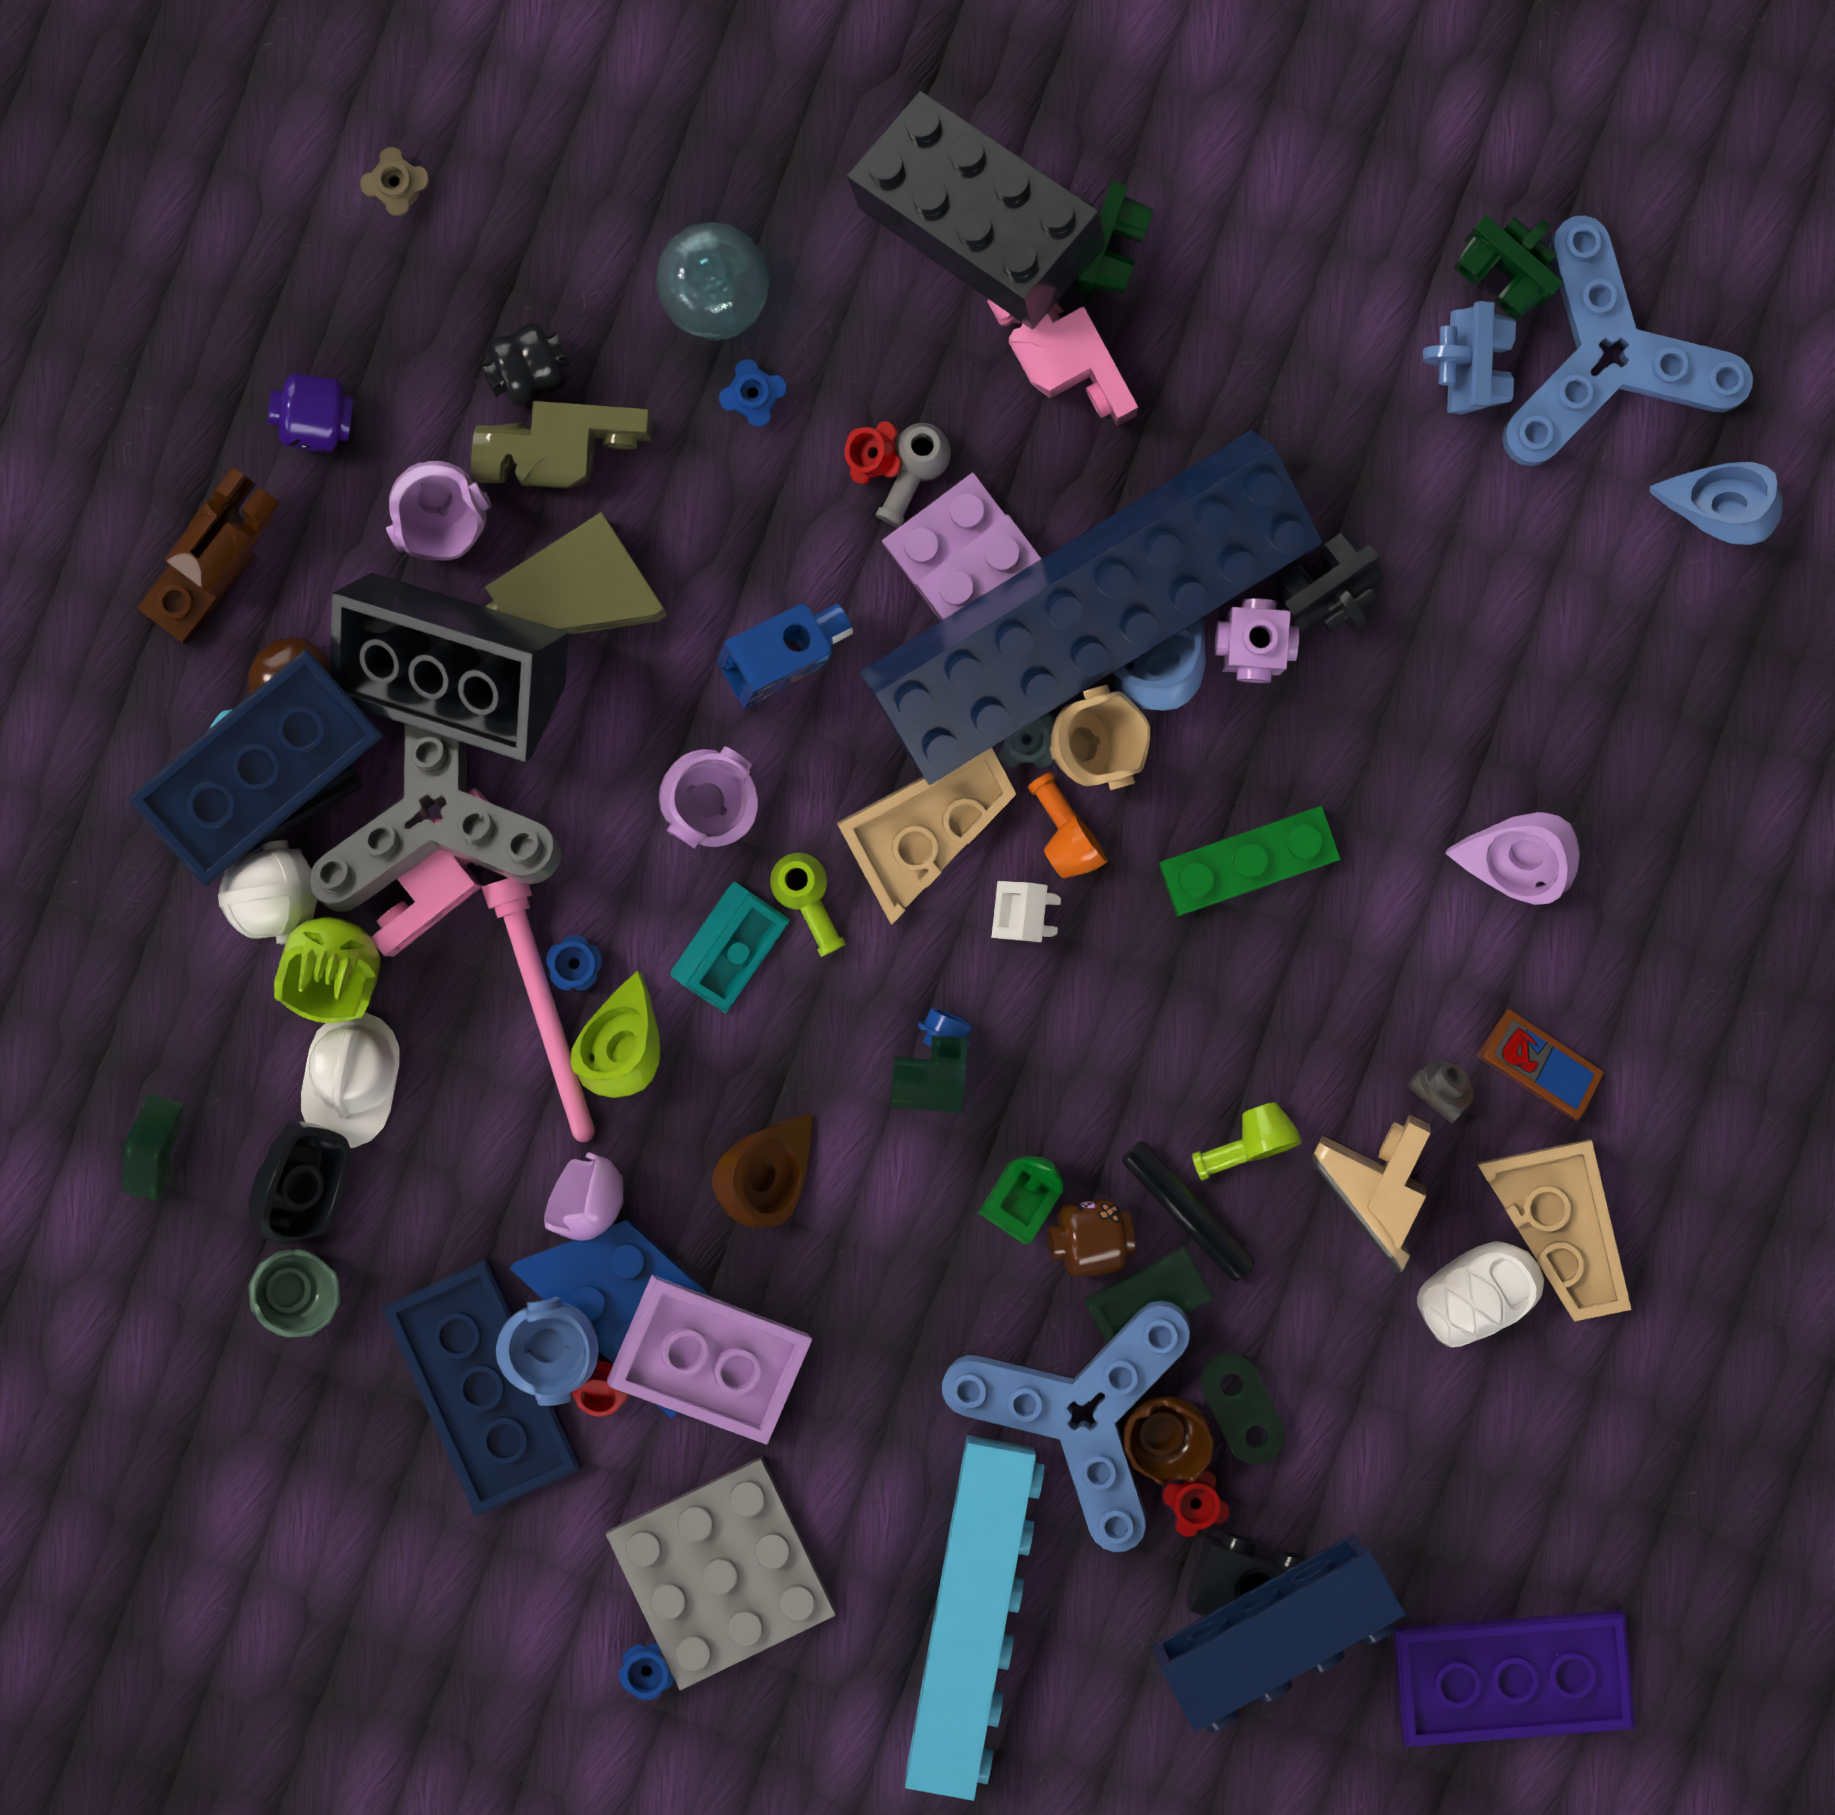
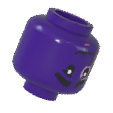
M293 373L286 378L283 391L271 390L267 424L278 425V438L283 446L329 453L336 448L339 440L348 441L353 396L344 395V388L336 379Z

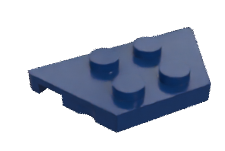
M629 1218L612 1224L604 1233L593 1239L567 1241L556 1247L522 1258L509 1268L543 1300L560 1297L561 1304L567 1303L581 1310L594 1326L598 1338L599 1352L612 1364L615 1362L651 1275L712 1297L710 1293ZM657 1405L671 1419L677 1413L674 1410Z

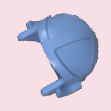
M560 1297L527 1302L526 1308L519 1310L504 1324L496 1345L497 1363L503 1375L520 1390L535 1395L540 1406L559 1405L570 1402L571 1392L583 1386L592 1376L597 1365L599 1352L598 1338L589 1318L577 1307L567 1303L561 1304Z

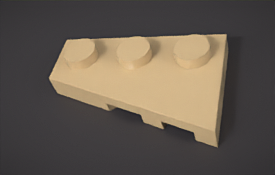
M991 747L931 785L926 782L924 777H921L837 822L891 925L906 911L905 908L921 891L928 887L942 873V869L963 847L969 844L1016 795V792Z
M1591 1139L1477 1163L1573 1321L1632 1310Z

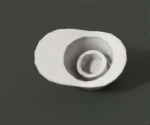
M365 1012L361 1019L357 1018L340 1023H325L316 1032L308 1053L301 1090V1112L305 1122L321 1125L343 1135L348 1140L350 1148H355L371 1141L384 1128L391 1111L399 1069L400 1047L394 1032L382 1019Z

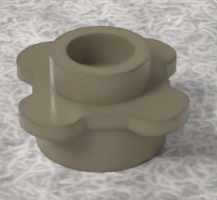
M390 147L380 153V162L372 173H366L362 176L360 187L367 197H377L386 206L387 211L391 215L402 216L409 211L410 205L417 200L420 191L427 188L429 176L423 167H413L405 161L399 149ZM393 177L400 179V183L396 187L391 186L389 183Z

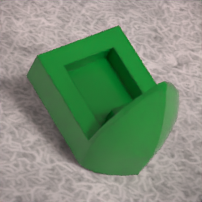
M1035 1156L1015 1159L1008 1163L978 1213L1023 1245L1029 1244L1033 1241L1064 1190L1062 1175L1056 1165L1049 1159Z

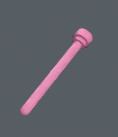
M511 878L488 884L482 887L488 909L494 908L497 918H504L573 1137L579 1142H587L593 1138L595 1128L578 1075L574 1073L570 1063L571 1052L525 910L530 908L527 897L532 896L530 886Z

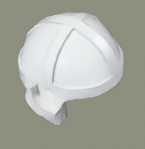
M280 840L262 845L263 851L242 856L230 866L223 875L218 900L219 907L222 909L228 922L246 937L253 939L276 937L277 944H285L287 937L303 922L313 920L318 899L312 894L309 885L312 869L302 855L301 849H289L288 841Z

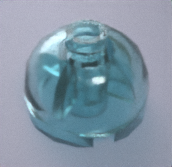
M710 221L688 226L670 239L659 257L655 280L660 304L673 324L684 332L687 331L692 335L702 336L703 339L714 341L738 336L753 325L762 312L761 309L766 303L770 287L764 255L753 240L730 224Z

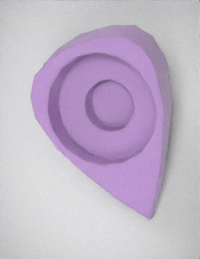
M1544 812L1530 813L1506 819L1466 837L1448 848L1445 852L1446 855L1465 870L1509 897L1534 905L1549 904L1560 898L1562 893L1570 889L1578 872L1580 858L1577 836L1571 824L1558 815Z

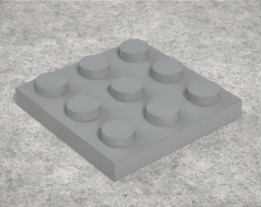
M763 1456L606 1532V1537L679 1690L687 1688L836 1616V1609Z

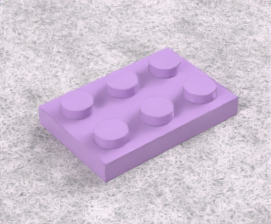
M651 1275L606 1382L611 1388L767 1445L812 1338L800 1330Z

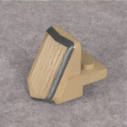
M1410 1114L1404 1126L1393 1122L1379 1150L1378 1157L1386 1161L1384 1166L1323 1136L1313 1154L1315 1170L1319 1171L1375 1246L1387 1259L1393 1271L1397 1273L1404 1270L1410 1258V1254L1403 1242L1426 1198V1185L1409 1178L1431 1133L1429 1123Z

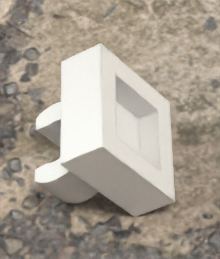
M998 881L991 938L1041 942L1042 936L1052 937L1057 935V927L1045 926L1043 923L1045 905H1060L1061 898L1056 894L1047 893L1048 885Z

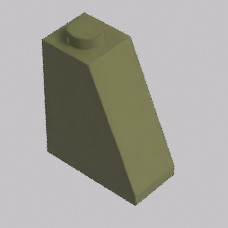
M602 512L485 586L494 600L485 607L569 632V635L654 623L668 616Z

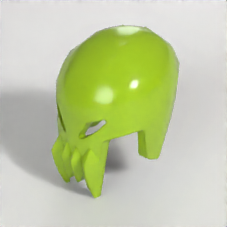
M321 917L303 922L286 939L274 981L275 999L299 1016L316 1022L340 1023L357 1018L361 1019L376 986L381 958L372 936L360 926L341 918Z

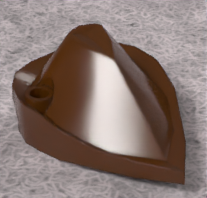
M807 1113L786 1119L744 1137L721 1156L713 1170L711 1185L716 1199L727 1215L739 1224L752 1229L771 1228L781 1225L792 1215L803 1190L811 1145L813 1114Z

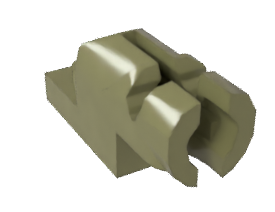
M533 401L531 429L526 428V422L491 426L476 425L471 452L472 479H475V482L503 484L507 480L508 471L516 463L515 473L522 486L565 489L579 487L590 483L592 479L595 438H602V445L608 448L636 449L637 441L652 442L653 418L648 409Z

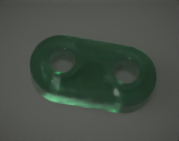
M1222 1352L1211 1357L1201 1371L1200 1386L1229 1448L1237 1458L1249 1464H1262L1272 1460L1283 1446L1284 1428L1255 1367L1247 1358L1234 1352ZM1229 1373L1237 1374L1241 1379L1240 1388L1234 1393H1225L1220 1387L1222 1378ZM1258 1425L1265 1428L1266 1437L1261 1444L1251 1445L1246 1442L1245 1435L1250 1427Z

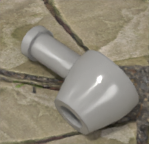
M917 423L907 427L900 433L895 442L896 455L901 458L902 467L883 507L878 508L876 517L898 528L902 526L905 520L903 516L919 483L939 477L946 470L950 461L951 448L948 438L939 428L928 423ZM921 438L929 440L934 447L932 452L926 456L915 454L911 446L916 440Z

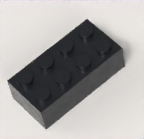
M922 91L914 97L847 175L857 205L861 211L1032 330L1106 245L1098 210Z

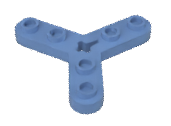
M1585 215L1574 216L1562 223L1552 235L1549 247L1557 253L1552 260L1555 275L1563 281L1559 289L1577 350L1525 402L1505 425L1502 441L1504 450L1512 460L1525 466H1535L1546 462L1567 443L1618 389L1710 412L1721 413L1736 408L1749 396L1753 385V375L1749 365L1741 357L1730 352L1636 329L1610 236L1605 226L1597 219ZM1601 342L1607 347L1612 346L1616 342L1620 344L1624 349L1619 356L1624 364L1621 368L1618 364L1613 363L1607 368L1605 367L1597 376H1593L1591 370L1603 355V351L1598 345Z
M1156 1301L1147 1304L1134 1315L1074 1379L982 1356L967 1355L956 1359L949 1366L942 1381V1394L946 1404L954 1412L963 1416L1060 1439L1091 1536L1103 1549L1112 1552H1124L1135 1547L1143 1538L1147 1518L1130 1460L1123 1447V1438L1117 1421L1182 1355L1189 1342L1191 1329L1189 1320L1184 1311L1172 1302ZM1098 1393L1105 1395V1397L1103 1396L1098 1401L1094 1409L1093 1418L1096 1421L1094 1424L1091 1425L1088 1421L1083 1420L1076 1425L1071 1421L1074 1411L1070 1405L1072 1402L1075 1401L1078 1405L1083 1406Z

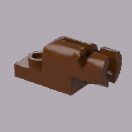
M233 466L214 489L212 497L202 505L191 520L185 533L164 560L170 564L137 607L147 617L186 645L192 640L256 555L250 549L269 525L274 516V511L281 504L277 499L259 487L243 507L245 519L239 515V509L256 483Z

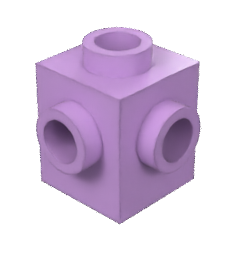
M1242 599V608L1232 607L1226 614V621H1217L1214 652L1215 655L1223 656L1222 672H1236L1237 681L1270 683L1272 675L1279 676L1287 669V661H1296L1299 645V627L1290 626L1291 611L1276 610L1277 602L1268 599ZM1252 629H1265L1268 632L1270 642L1267 647L1257 648L1252 645L1249 639Z

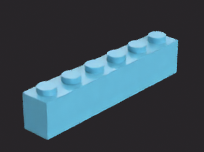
M972 1435L966 1436L905 1773L906 1789L974 1801L977 1783L988 1784L993 1749L984 1748L987 1726L998 1727L1003 1692L994 1691L998 1668L1008 1670L1014 1635L1004 1634L1008 1611L1019 1612L1024 1578L1014 1577L1018 1554L1029 1556L1034 1530V1521L1025 1520L1028 1498L1039 1499L1044 1475V1464L1035 1463L1036 1453L1032 1446Z

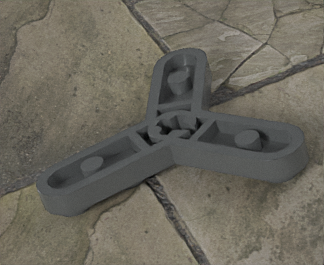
M405 723L404 798L324 854L314 864L310 872L309 885L312 894L328 909L337 912L349 911L361 905L438 849L520 883L535 884L543 882L556 871L562 857L561 846L556 837L542 824L467 794V743ZM437 804L441 807L440 812L443 818L434 824L429 820L430 813L428 809L432 805Z

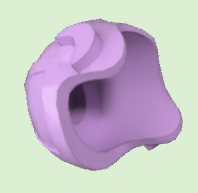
M443 461L418 462L408 467L392 486L389 495V511L393 524L386 527L392 543L400 553L406 551L413 557L425 560H452L460 558L470 550L483 532L486 524V510L492 508L487 493H483L476 482L473 483L470 476L460 467Z
M724 746L720 753L715 750L702 749L691 751L681 756L664 775L659 789L660 811L665 821L670 824L667 832L681 839L694 849L697 844L710 847L728 845L747 834L754 824L758 810L756 789L749 775V769L752 764L726 746Z

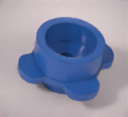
M745 359L737 363L735 367L736 376L729 387L721 390L719 401L724 410H736L741 416L748 419L750 425L762 427L770 421V412L776 404V399H780L786 394V383L781 376H769L758 369L755 361ZM749 389H757L758 396L756 398L748 397L747 392Z

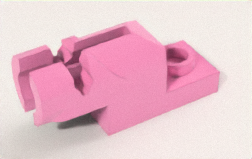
M988 299L987 302L1001 326L1022 323ZM1056 302L1033 330L1022 323L1020 328L1012 331L1009 337V344L1030 383L1049 398L1054 397L1090 377L1093 384L1086 387V392L1100 418L1110 414L1116 427L1137 416L1138 406L1084 306L1060 318L1059 314L1064 311Z
M472 788L467 792V794L489 802L478 789ZM436 816L431 821L435 824L442 818ZM438 849L397 878L415 903L408 907L402 901L377 920L378 925L382 929L375 933L372 938L376 947L384 956L394 957L483 887L467 866L471 863L470 861Z

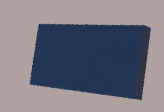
M306 648L126 798V800L206 888L383 738V735Z
M485 1259L381 1307L475 1517L581 1469L580 1460L555 1405H538L535 1395L526 1393L510 1383L503 1375L497 1363L496 1345L499 1334L504 1324L514 1314L489 1259Z

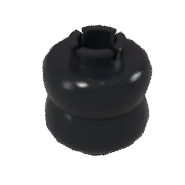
M529 323L518 329L513 335L494 338L486 347L490 361L481 363V367L496 398L505 392L513 405L520 406L533 399L538 393L557 390L564 382L560 368L565 365L566 367L569 366V361L554 331L550 335L545 336L538 324Z

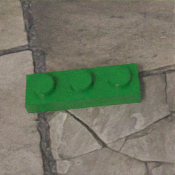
M1319 806L1161 861L1158 865L1176 916H1180L1341 859L1323 808Z

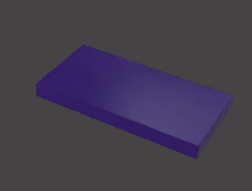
M1622 1610L1397 1627L1393 1632L1402 1743L1405 1747L1635 1729L1626 1618Z

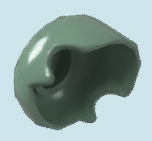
M302 1249L277 1251L258 1264L248 1284L250 1309L258 1321L271 1332L287 1338L312 1336L330 1324L340 1305L339 1279L336 1272L318 1256Z

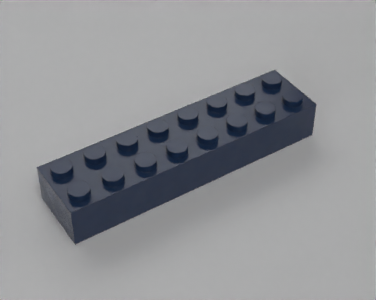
M1250 430L860 670L859 673L911 761L926 782L931 785L1323 542L1276 448Z

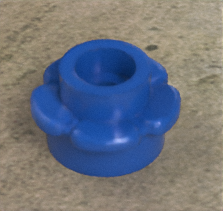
M570 935L564 937L561 944H554L549 949L546 956V965L551 971V981L562 990L575 988L578 991H583L593 986L597 981V971L602 968L603 959L600 950L595 945H589L585 937ZM572 958H577L580 962L577 969H572L569 966V961Z
M931 1007L925 1022L919 1021L917 1024L919 1029L926 1031L923 1043L936 1050L954 1055L957 1047L968 1048L970 1046V1041L967 1038L973 1025L949 1012Z
M650 1643L648 1646L636 1644L624 1653L622 1657L624 1664L619 1669L618 1675L620 1683L626 1691L638 1699L653 1700L660 1696L663 1689L667 1690L672 1686L674 1677L658 1644ZM650 1666L653 1672L651 1675L645 1676L642 1673V1668Z

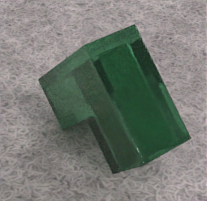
M932 1035L930 1059L894 1057L890 1107L962 1113L968 1038Z
M148 1094L122 1145V1192L157 1201L169 1177L170 1151L183 1127V1103Z

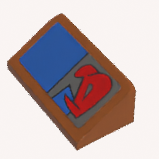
M1510 1009L1505 1011L1476 1055V1057L1568 1118L1577 1121L1585 1112L1604 1074L1602 1070Z

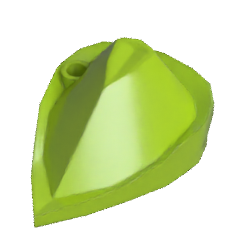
M638 970L608 998L587 1022L572 1048L570 1063L574 1073L578 1075L585 1088L597 1095L616 1098L640 1092L653 1080L659 1066L660 1034L650 993L643 975Z

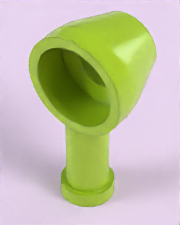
M792 853L781 858L775 864L770 876V886L775 898L787 908L801 910L819 946L817 951L820 957H824L844 947L846 943L843 937H839L821 901L827 889V874L823 865L815 857L805 853ZM795 869L805 871L808 876L807 885L799 891L791 890L787 885V876Z
M1272 1102L1242 1114V1139L1201 1153V1151L1192 1154L1197 1173L1201 1181L1210 1178V1175L1247 1161L1264 1159L1300 1145L1302 1141L1294 1123L1277 1102Z

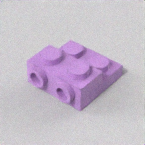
M973 472L882 540L883 546L940 621L1041 560V557L1010 516L1003 513Z

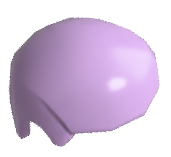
M590 1152L585 1157L592 1161L587 1162L573 1159L566 1165L554 1186L544 1215L546 1229L572 1240H590L604 1233L614 1223L623 1205L622 1175L609 1159Z

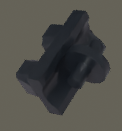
M1340 533L1324 544L1323 548L1319 551L1322 562L1330 570L1328 573L1314 582L1300 564L1291 567L1276 579L1277 588L1285 604L1286 611H1291L1290 626L1299 627V637L1321 622L1330 633L1344 623H1347L1358 634L1368 627L1367 619L1362 611L1377 601V597L1371 590V587L1383 580L1377 562L1380 561V556L1370 544L1361 549L1348 536Z

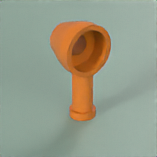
M1048 772L1028 786L1031 794H1036L1058 828L1043 849L1053 868L1063 879L1094 871L1108 862L1107 857L1092 832L1075 814L1055 783L1056 778L1053 773Z

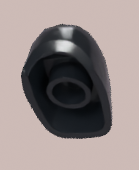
M289 1121L276 1140L270 1144L268 1154L263 1164L258 1168L249 1198V1220L258 1235L280 1244H294L326 1235L339 1209L348 1176L351 1153L348 1140L343 1135L321 1125L308 1122Z

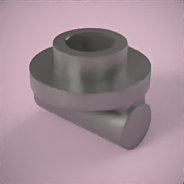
M1444 1060L1431 1061L1423 1070H1419L1407 1085L1412 1092L1451 1123L1462 1114L1464 1109L1473 1100V1089L1467 1073L1460 1066Z

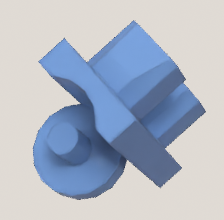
M1478 301L1474 303L1473 307L1451 311L1450 326L1440 327V345L1423 349V363L1439 366L1438 384L1448 386L1447 413L1463 415L1489 406H1498L1511 402L1513 399L1514 378L1511 372L1492 370L1493 352L1502 353L1512 349L1515 342L1516 321L1494 313L1495 303Z

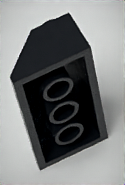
M370 573L332 593L330 676L359 709L526 762L532 758L565 687L569 632Z

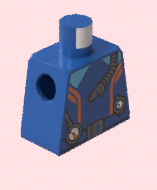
M801 603L726 640L716 662L744 711L825 666L832 655L830 646L852 635L853 629L846 613L839 604H835L813 616L806 603ZM784 641H794L801 648V652L789 649Z

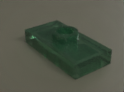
M1186 1245L1086 1296L1084 1303L1108 1344L1134 1315L1149 1303L1156 1301L1172 1302L1180 1307L1184 1313H1187L1212 1300L1213 1293Z

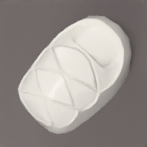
M1493 1241L1463 1253L1438 1270L1420 1288L1417 1296V1305L1427 1326L1437 1340L1448 1347H1459L1495 1334L1526 1315L1542 1296L1544 1277L1539 1264L1529 1252L1508 1243Z

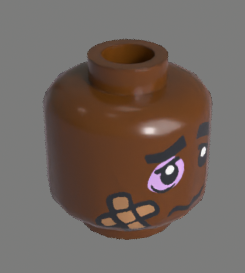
M1110 1199L1066 1204L1059 1210L1057 1226L1047 1228L1048 1248L1052 1261L1062 1260L1064 1268L1074 1278L1118 1272L1124 1267L1126 1258L1133 1256L1135 1252L1134 1230L1129 1212L1127 1210L1120 1211L1118 1206Z

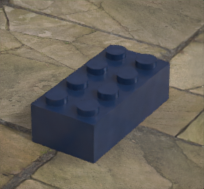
M1352 1533L1291 1567L1277 1577H1273L1232 1602L1157 1642L1151 1648L1162 1674L1194 1732L1197 1733L1206 1727L1209 1732H1215L1237 1720L1240 1716L1238 1709L1259 1698L1262 1703H1266L1285 1694L1293 1686L1290 1680L1305 1671L1312 1669L1313 1673L1316 1674L1337 1665L1345 1657L1343 1650L1355 1643L1364 1640L1366 1644H1372L1387 1637L1396 1630L1397 1625L1395 1621L1406 1614L1372 1552L1355 1533Z

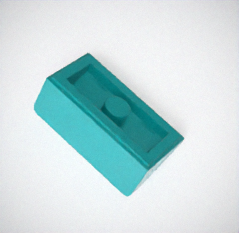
M733 882L674 965L670 975L681 985L726 1014L788 925L790 919L738 883Z

